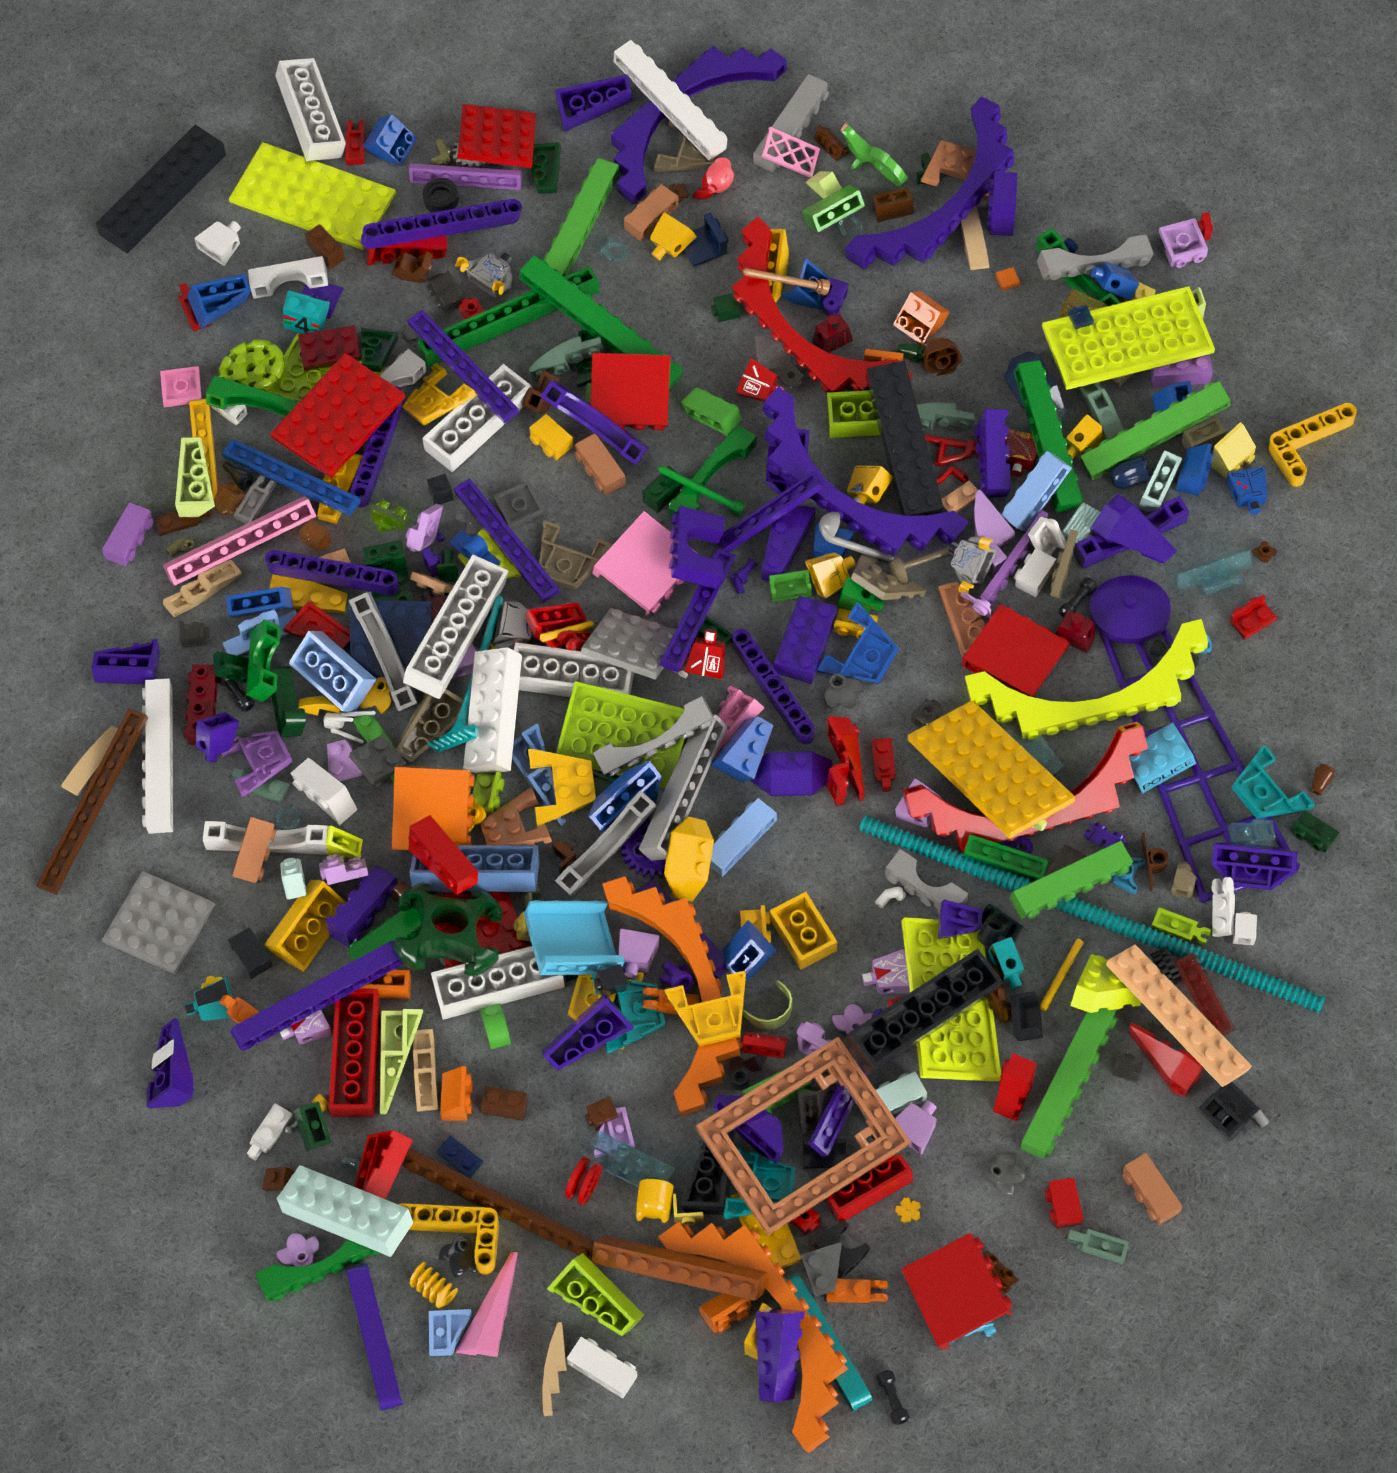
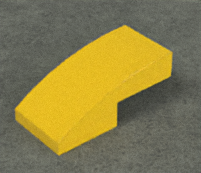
M326 696L306 697L299 699L298 709L304 708L305 713L318 716L319 709L338 714L341 710Z

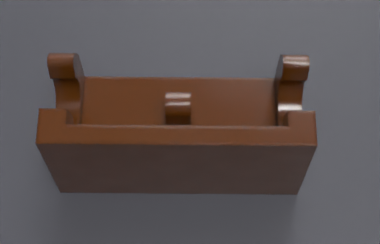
M908 187L872 195L873 211L876 212L877 223L914 214L913 198Z

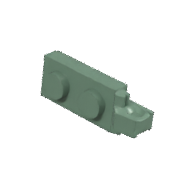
M235 768L232 773L233 780L253 773V771L247 769L245 772ZM271 777L251 791V793L281 804L289 784Z
M1082 1229L1081 1233L1070 1230L1067 1242L1077 1244L1076 1249L1120 1264L1124 1263L1130 1243L1091 1229Z

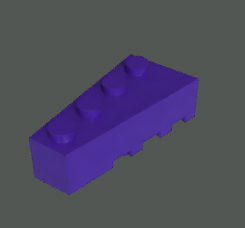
M627 74L555 90L556 103L564 132L632 101V91Z
M985 409L978 424L974 427V436L977 437L976 454L979 455L977 469L978 472H981L979 488L986 497H1006L1011 489L1010 464L1006 463L1010 453L1009 446H1006L1009 426H1005L1008 410Z
M798 505L772 523L762 565V580L769 581V576L787 573L804 538H806L811 525L816 519V508Z
M375 865L360 882V889H353L349 894L347 903L345 905L341 903L336 908V915L334 917L329 916L325 920L329 935L348 948L353 942L360 941L362 938L361 933L365 928L371 927L376 913L383 911L386 906V900L389 896H392V890L398 884L397 877Z
M787 1309L756 1311L759 1401L780 1402L794 1399L797 1380L795 1363L799 1360L800 1351L797 1350L798 1339L802 1338L803 1329H800V1320L804 1319L805 1311Z

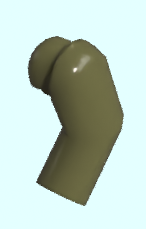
M179 538L165 551L172 557L178 551L193 550L195 543L192 539Z
M539 886L536 887V892L524 893L523 902L525 910L529 902L534 901L533 897L540 895Z

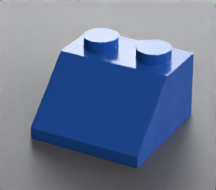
M807 258L790 263L786 275L810 281L830 280L831 278ZM784 283L781 295L792 304L820 310L823 309V300L827 296L818 294L811 288Z

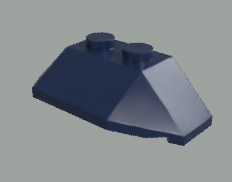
M1028 351L1012 358L1004 379L1020 406L1024 409L1014 370L1020 363L1040 360L1042 367L1046 370L1047 384L1051 387L1052 401L1055 402L1057 407L1056 415L1065 412L1058 386L1041 357Z

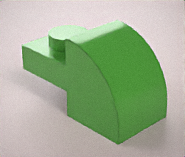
M500 1003L481 1008L480 1012L490 1048L495 1049L511 1044Z

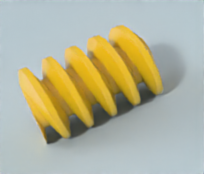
M424 1261L413 1272L410 1286L416 1287V1291L422 1293L425 1298H429V1301L432 1304L435 1303L438 1309H442L455 1298L458 1288L450 1291L453 1284L448 1283L444 1286L446 1279L443 1277L438 1281L439 1273L436 1272L431 1275L433 1268L429 1267L425 1270L427 1263Z

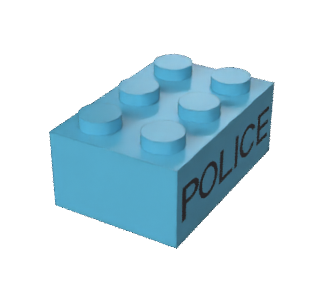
M1174 723L1146 737L1148 749L1143 750L1142 754L1136 756L1129 755L1133 779L1142 794L1196 764L1192 752Z

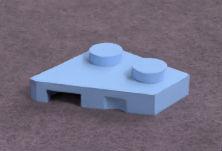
M471 1309L429 1311L430 1356L453 1354L472 1315Z

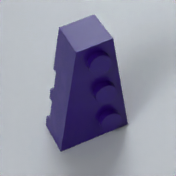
M152 639L150 643L141 645L134 643L132 647L123 649L116 647L94 652L91 669L95 683L145 684V680H155L160 658L158 640Z

